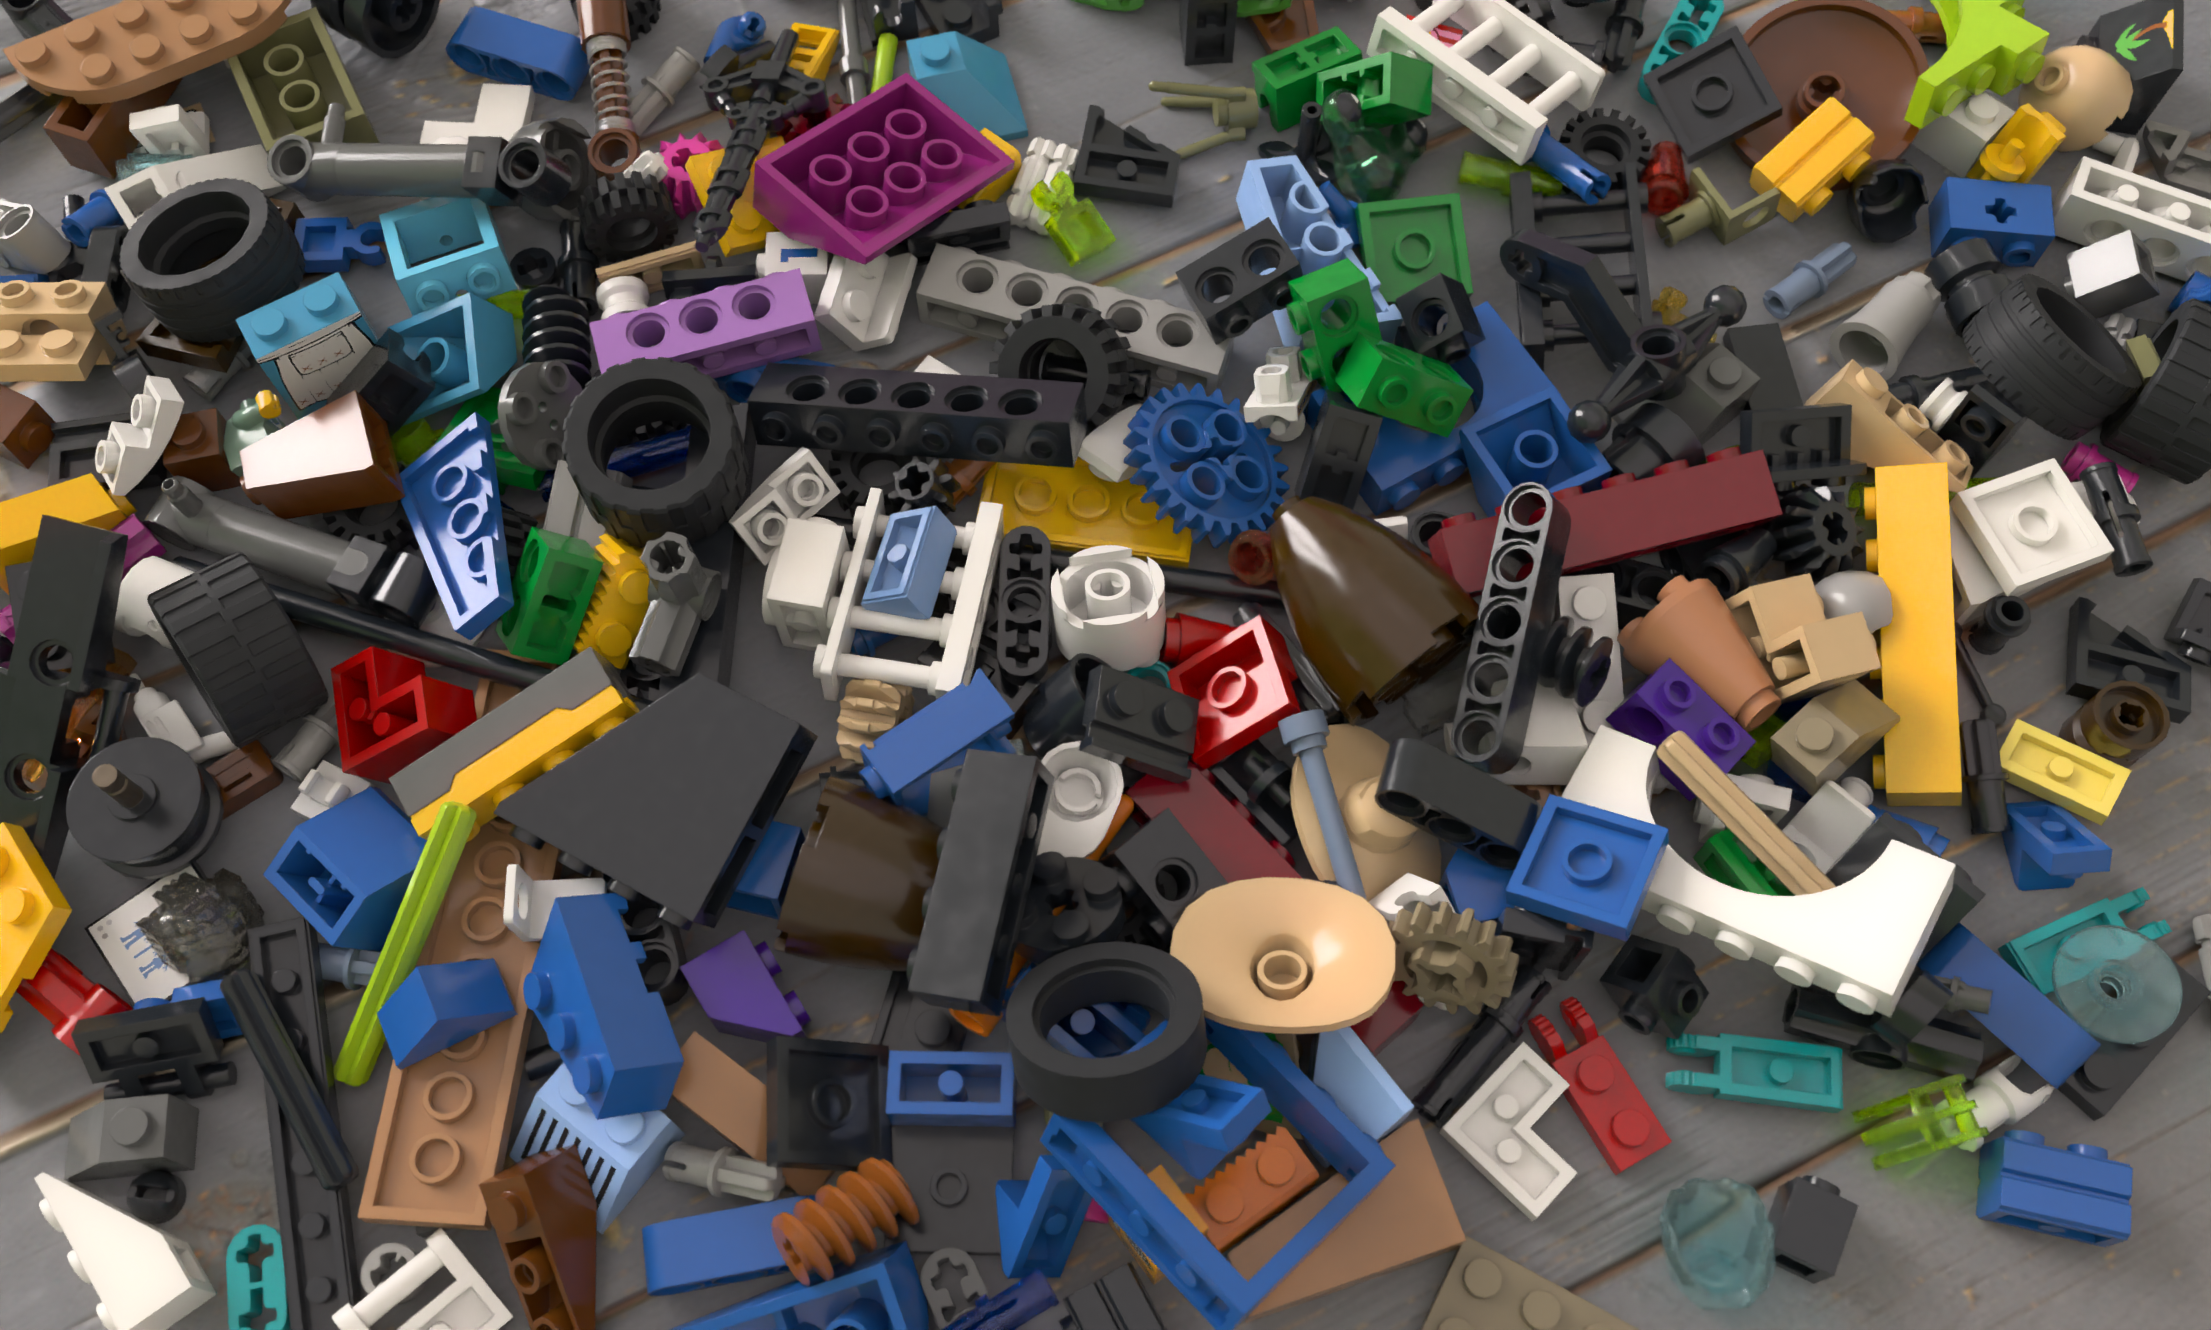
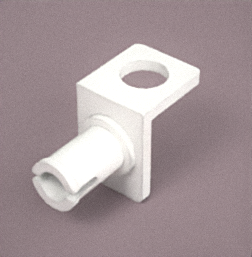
M1845 777L1838 784L1828 780L1785 826L1782 832L1825 874L1875 821V814L1868 809V805L1874 800L1873 791L1865 781L1857 777Z
M509 864L506 876L504 924L522 942L541 941L555 897L607 893V883L602 878L533 881L519 864Z

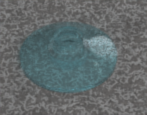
M2117 925L2087 927L2069 937L2059 948L2054 958L2052 983L2060 1005L2073 1021L2085 1031L2098 1038L2120 1044L2146 1042L2167 1030L2179 1014L2183 994L2181 980L2175 965L2159 945L2135 930ZM2100 982L2112 985L2117 992V999L2108 996L2102 990Z

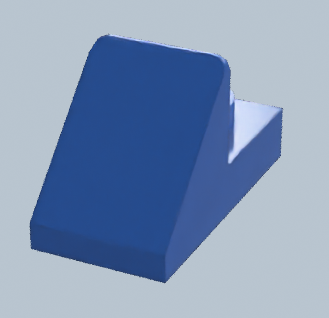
M2047 800L2007 803L2009 825H2011L2012 831L2002 832L2001 834L2014 883L2019 890L2069 888L2074 885L2075 879L2083 876L2084 873L2110 871L2112 849L2064 808Z
M1199 1074L1190 1087L1175 1100L1153 1112L1132 1119L1192 1177L1201 1180L1228 1153L1248 1138L1250 1132L1272 1110L1263 1088Z
M1040 1155L1030 1180H998L996 1183L995 1192L1002 1270L1008 1279L1060 1278L1092 1201V1196L1053 1155Z

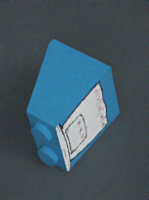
M339 272L235 319L256 361L298 420L324 407L328 397L379 340L360 303Z

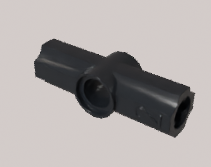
M1813 983L1809 987L1792 984L1783 1012L1784 1032L1848 1050L1851 1059L1870 1067L1887 1070H1900L1907 1067L1963 1084H1968L1975 1079L1978 1067L1983 1060L1985 1041L1981 1038L1980 1030L1934 1017L1909 1044L1897 1052L1870 1028L1872 1014L1854 1013L1831 995L1828 990Z

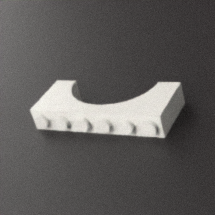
M1601 725L1561 797L1655 824L1650 807L1654 785L1660 773L1656 746ZM1892 839L1879 859L1865 872L1849 882L1823 892L1808 895L1769 896L1738 890L1707 877L1683 860L1668 844L1641 909L1655 914L1656 919L1662 925L1674 932L1689 935L1693 931L1714 940L1715 946L1731 957L1744 961L1753 957L1774 966V971L1780 977L1795 985L1809 987L1813 983L1836 993L1837 1000L1854 1011L1863 1014H1873L1875 1010L1891 1017L1952 891L1956 864Z

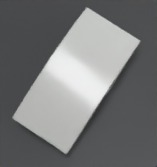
M147 375L143 394H136L132 401V424L111 421L107 441L101 440L98 443L95 455L96 470L98 473H102L113 495L125 496L152 469L172 437L179 421L184 401L169 378Z
M1138 403L1120 411L1083 439L1078 456L1089 463V470L1097 477L1110 482H1120L1131 478L1138 471V468L1124 463V458L1132 449L1124 445L1123 440L1131 432L1127 427L1128 423L1143 404Z
M802 447L776 469L748 497L730 519L729 523L759 562L765 566L770 562L774 551L781 546L788 517L807 520L841 493V491L809 449Z

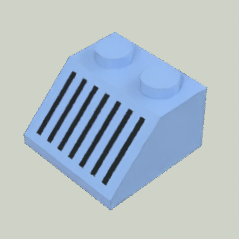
M563 1062L536 1093L509 1157L517 1163L531 1154L576 1144L597 1203L596 1230L603 1234L664 1161V1156L671 1144L680 1141L685 1136V1133L660 1110L597 1120L584 1096L576 1091L572 1076Z

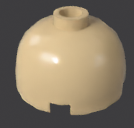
M2089 45L2061 47L2045 55L2042 69L2030 83H2022L2018 105L2020 107L2029 103L2039 113L2043 111L2049 112L2065 126L2066 132L2064 135L2066 137L2056 148L2057 151H2080L2104 139L2108 135L2105 129L2113 123L2116 117L2122 120L2129 109L2133 93L2131 77L2128 71L2111 54Z

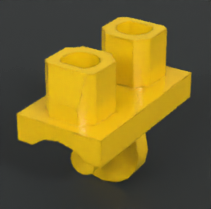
M2029 103L2022 105L1993 142L1983 150L1980 158L1966 176L1969 179L2028 184L2065 139L2066 128L2049 112L2043 111L2039 113Z

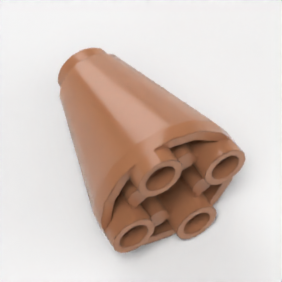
M1683 575L1675 577L1658 593L1657 600L1660 603L1644 618H1635L1620 631L1617 641L1624 647L1623 656L1635 669L1649 676L1670 658L1746 732H1751L1766 722L1776 712L1782 702L1774 693L1776 688L1721 594L1708 578L1689 582Z

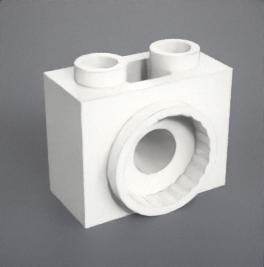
M788 517L781 546L774 551L770 559L763 587L762 615L765 624L776 626L783 646L816 651L819 644L827 645L831 631L827 630L828 607L833 596L840 597L844 585L840 583L841 561L846 550L850 551L844 526H838L831 520L821 517H810L807 520Z

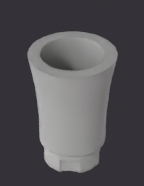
M1910 271L1909 274L1904 276L1898 275L1893 281L1884 285L1874 298L1855 315L1837 326L1831 333L1829 344L1831 353L1838 365L1843 368L1853 359L1863 369L1869 367L1878 372L1885 381L1890 379L1895 374L1905 353L1918 334L1931 321L1933 313L1941 302V293L1933 286L1932 279L1915 271Z

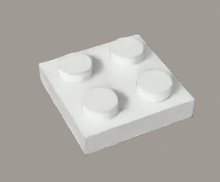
M2055 458L1958 492L1949 503L2007 597L2102 562L2115 551Z

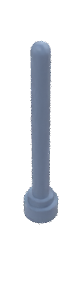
M1315 709L1288 716L1278 722L1284 746L1291 747L1293 756H1300L1337 885L1367 900L1323 749L1328 747L1325 737L1330 734L1324 711L1322 709Z

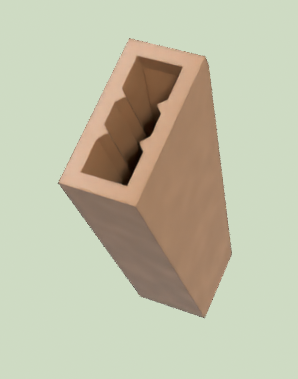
M1419 1118L1405 1123L1379 1142L1384 1154L1396 1166L1376 1190L1244 1319L1245 1323L1451 1252L1467 1241ZM1338 1172L1227 1254L1226 1260L1248 1282L1349 1182Z

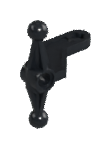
M1526 228L1518 230L1500 246V258L1506 272L1522 285L1563 301L1607 370L1614 373L1597 401L1585 400L1576 404L1569 412L1567 419L1571 436L1582 443L1592 444L1602 440L1610 431L1611 417L1645 400L1665 401L1681 394L1686 387V374L1696 366L1698 359L1718 326L1729 327L1737 324L1743 318L1747 309V302L1743 292L1735 286L1721 285L1708 293L1703 303V311L1672 326L1662 324L1643 327L1597 255Z

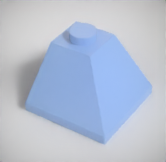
M1348 1026L1335 1031L1314 1034L1311 1041L1308 1078L1316 1086L1325 1089L1333 1097L1337 1107L1362 1132L1372 1136L1378 1143L1400 1128L1415 1106L1352 1028ZM1304 1137V1142L1311 1154L1323 1167L1328 1168L1331 1164Z

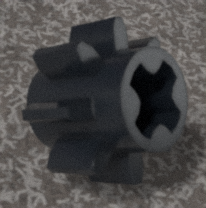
M913 456L911 463L903 466L900 471L893 472L896 478V490L888 494V498L898 508H901L900 512L936 505L946 516L949 512L956 511V507L953 505V492L958 491L961 488V484L951 474H948L949 468L940 458L936 457L928 465L917 456Z

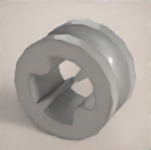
M396 1242L385 1243L375 1248L366 1257L361 1268V1283L365 1292L370 1294L383 1283L381 1282V1275L390 1271V1260L395 1258L396 1262L405 1265L419 1252ZM425 1282L398 1304H404L414 1299L423 1289Z

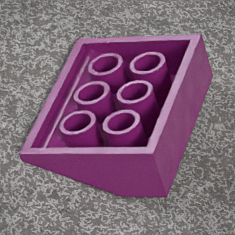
M906 72L756 161L753 208L788 238L866 265L1014 168L1015 161Z

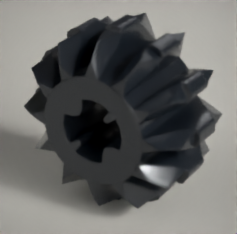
M1811 486L1789 493L1779 500L1783 514L1769 521L1774 528L1771 534L1777 542V551L1772 560L1785 562L1786 576H1799L1810 573L1812 581L1819 582L1833 573L1853 568V559L1855 556L1863 553V549L1857 541V536L1865 530L1857 526L1854 520L1858 508L1846 507L1844 492L1830 491L1827 486Z

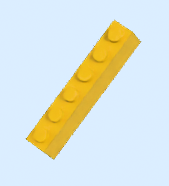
M1947 462L1875 467V487H1864L1865 521L1877 520V539H1866V567L1869 572H1878V576L1883 578L1891 593L1893 617L1888 626L1880 628L1881 645H1876V652L1882 668L1870 672V679H1882L1883 699L1880 700L1900 716V721L1884 735L1885 755H1873L1874 789H1886L1887 806H1961L1962 781Z

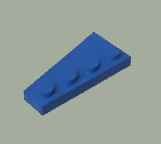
M476 412L400 473L405 497L400 500L453 629L468 640H472L514 606L490 422Z

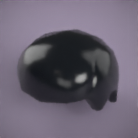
M1879 159L1858 174L1849 187L1847 207L1849 217L1859 232L1873 243H1893L1912 234L1917 228L1916 214L1919 208L1929 202L1923 173L1906 159Z

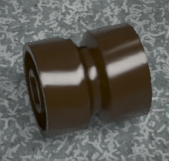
M2120 680L2107 684L2062 724L2059 738L2128 769L2167 737L2171 725L2169 711L2162 698L2151 688L2136 681Z

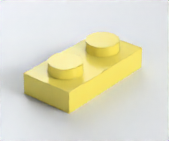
M2016 719L1999 751L2002 773H2009V779L2005 781L2101 826L2109 816L2132 771L2019 719Z

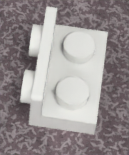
M909 252L893 257L883 253L864 265L834 254L814 318L855 352L891 344L899 329V321L908 292L912 286V279L918 259Z

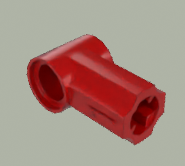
M52 948L49 950L33 980L23 978L16 989L19 995L54 1025L51 1029L52 1033L79 1056L80 1054L71 1036L78 1020L134 1009L106 986L99 982L95 984L81 969L75 966L63 954Z

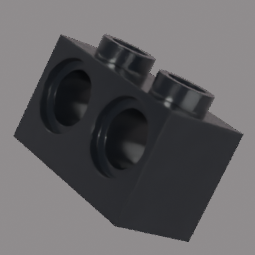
M1269 217L1175 272L1186 299L1216 345L1227 338L1242 335L1254 322L1274 310L1285 309L1287 304L1293 302L1288 282L1304 276L1299 261ZM1276 268V270H1274L1270 274L1259 275L1266 269ZM1230 295L1229 298H1227L1223 302L1213 303L1217 298L1221 296Z

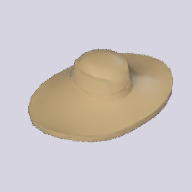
M1350 723L1328 725L1330 734L1325 737L1328 747L1323 749L1367 901L1369 902L1408 872L1439 885L1441 850L1438 838L1388 813L1375 802L1376 789L1390 744L1373 731L1356 725L1352 726ZM1299 756L1296 758L1292 768L1289 787L1291 809L1305 855L1319 881H1336Z
M1263 877L1238 880L1208 890L1186 907L1172 933L1170 955L1187 966L1197 979L1202 992L1204 1017L1222 1025L1238 1029L1278 1034H1309L1335 1031L1352 1026L1370 1017L1387 999L1395 978V941L1384 916L1365 898L1337 885L1310 879Z

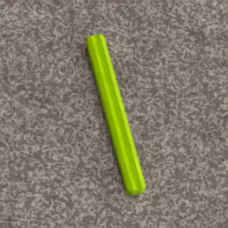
M450 801L443 803L440 807L333 1068L334 1078L340 1082L359 1087L361 1084L369 1081L386 1039L377 1012L415 969L477 818L476 811L467 805Z

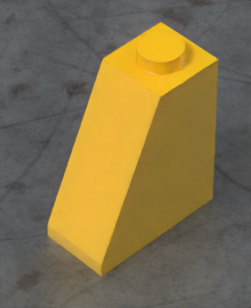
M92 473L0 502V588L9 595L5 566L32 561L42 515H50L111 530L128 516L138 512V510L126 495H113L111 490H107Z

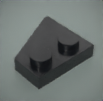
M1090 105L1073 179V194L1172 208L1181 155L1163 144L1151 142L1144 133L1131 125H1128L1125 130L1105 119L1104 109L1097 105Z
M2078 597L2069 609L2065 694L2090 700L2109 683L2120 680L2136 681L2151 688L2162 698L2169 711L2170 722L2181 724L2191 713V666L2170 652L2156 648L2147 637L2129 625L2121 632L2091 613L2097 604L2087 598Z

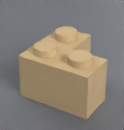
M1810 573L1750 586L1725 600L1726 605L1776 687L1774 693L1782 700L1781 704L1817 696L1882 668L1876 652L1875 639L1867 627L1863 612L1826 619L1823 601L1816 592Z

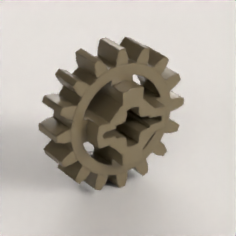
M1442 901L1439 911H1432L1424 902H1417L1414 914L1402 908L1398 911L1395 921H1389L1388 924L1395 941L1394 981H1404L1405 986L1402 993L1406 996L1417 994L1424 999V1006L1431 1008L1437 1001L1445 1003L1446 1009L1450 1014H1456L1459 1005H1465L1474 1015L1480 1014L1483 1003L1496 1009L1500 1006L1502 996L1509 998L1517 974L1516 969L1519 955L1510 952L1513 943L1510 936H1495L1494 932L1497 923L1493 920L1481 923L1474 918L1475 913L1471 908H1467L1460 915L1452 912L1448 902Z

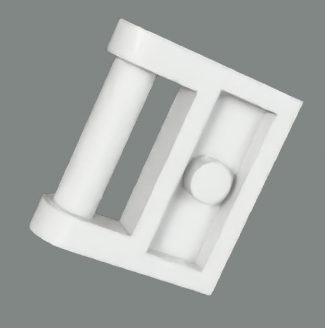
M439 1228L425 1240L428 1246L354 1307L347 1303L331 1317L340 1330H371L370 1326L444 1265L455 1277L456 1281L397 1330H498L513 1315L445 1231Z

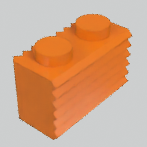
M1277 1126L1274 1135L1267 1134L1264 1142H1256L1254 1149L1246 1148L1244 1157L1236 1155L1234 1164L1226 1163L1224 1171L1216 1170L1213 1179L1205 1178L1203 1186L1195 1185L1193 1194L1185 1192L1184 1195L1209 1227L1206 1238L1222 1254L1313 1188L1319 1174L1289 1131L1284 1127Z

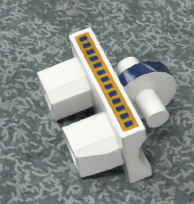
M1298 346L1269 348L1266 353L1267 365L1258 367L1253 374L1255 389L1243 407L1245 422H1255L1260 419L1262 428H1270L1271 433L1269 437L1277 441H1291L1301 435L1307 424L1305 407L1310 400V394L1315 391L1318 385L1316 380L1310 382L1305 376L1298 356L1301 347Z

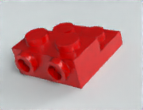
M1260 615L1240 625L1233 632L1202 651L1193 654L1189 659L1167 672L1172 690L1199 700L1194 754L1191 757L1195 763L1204 769L1209 768L1278 727L1280 720L1301 712L1291 684L1298 677L1285 639L1278 630Z

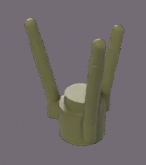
M1151 81L1149 83V89L1154 92L1188 95L1163 97L1161 99L1163 106L1212 108L1215 126H1224L1226 130L1176 150L1175 152L1181 155L1180 160L1227 142L1246 140L1245 129L1256 128L1258 125L1259 109L1254 88H1246L1245 86L1226 88Z

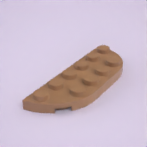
M123 0L120 3L73 20L70 23L35 37L25 39L2 50L23 80L44 95L50 96L52 92L58 95L74 97L78 104L116 102L143 94L253 48L271 36L288 19L284 11L292 0Z

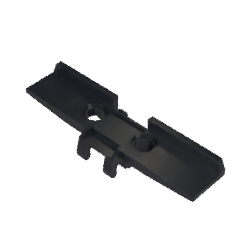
M42 515L10 661L0 663V824L5 822L22 826L53 879H55L69 830L66 818V802L70 787L78 772L94 755L104 748L119 742L130 693L139 692L141 680L105 670L113 637L129 535L50 515ZM60 645L71 653L73 658L71 673L59 672L48 668L47 656L53 647ZM102 688L105 690L88 760L79 757L81 749L79 741L66 738L75 700L89 697L91 691ZM29 759L40 761L47 769L46 785L41 791L29 788L22 778V769Z

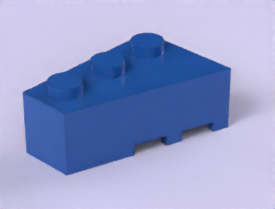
M617 893L555 897L531 973L526 975L523 985L526 1005L535 1012L547 1033L551 1048L559 1053L572 1076L576 1091L584 1096L597 1120L666 1109L684 1063L660 993L647 992L638 964L644 963L647 957L641 941L630 942L621 914H625L629 907L626 898Z

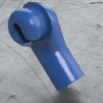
M748 11L743 15L722 21L703 60L704 64L724 44L735 52L757 45L763 39L764 32L766 31L764 18L757 12Z

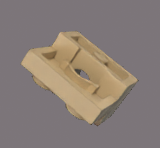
M14 280L0 283V382L86 381L94 365H111L116 353L94 325L95 319L116 308L106 282H80L78 280L26 282ZM122 319L109 325L111 330L120 326L123 332L118 334V338L121 340L125 339L128 332Z

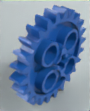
M1178 383L1171 392L1163 387L1154 397L1150 396L1136 411L1137 414L1127 425L1131 432L1123 440V444L1132 450L1124 458V463L1138 468V471L1129 479L1130 483L1145 485L1147 492L1141 497V502L1150 503L1155 501L1160 506L1155 518L1159 521L1168 515L1174 519L1173 532L1175 534L1181 532L1185 527L1190 528L1193 543L1198 544L1207 534L1214 548H1219L1226 540L1233 548L1238 547L1245 539L1251 543L1275 522L1272 514L1285 502L1282 496L1290 489V485L1280 479L1289 470L1288 466L1274 460L1282 451L1281 446L1267 444L1265 439L1271 433L1270 428L1257 429L1253 425L1254 422H1245L1244 415L1239 412L1240 399L1235 398L1228 405L1223 402L1221 389L1217 388L1207 397L1201 383H1197L1190 392L1182 383Z

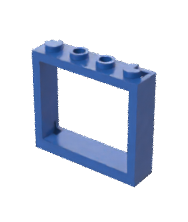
M1204 1017L1206 1038L1254 1087L1263 1088L1267 1100L1349 1182L1248 1282L1097 1122L1069 1119L1053 1113L1040 1142L1215 1330H1234L1376 1190L1396 1165L1384 1154L1380 1144L1372 1136L1362 1132L1337 1107L1335 1100L1325 1089L1316 1086L1292 1062L1288 1052L1279 1043L1270 1040L1263 1032L1222 1025ZM1163 1021L1125 1054L1138 1050L1154 1041L1163 1033L1168 1021Z

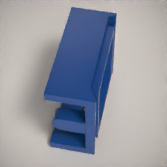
M979 668L976 670L970 685L966 687L964 683H961L873 741L874 748L871 750L867 748L865 743L859 746L865 767L859 771V775L867 789L873 791L878 799L888 797L895 805L907 806L925 817L928 815L931 774L964 764L967 749L1017 754V751L1005 736L1012 731L1009 721L1015 718L1014 712Z

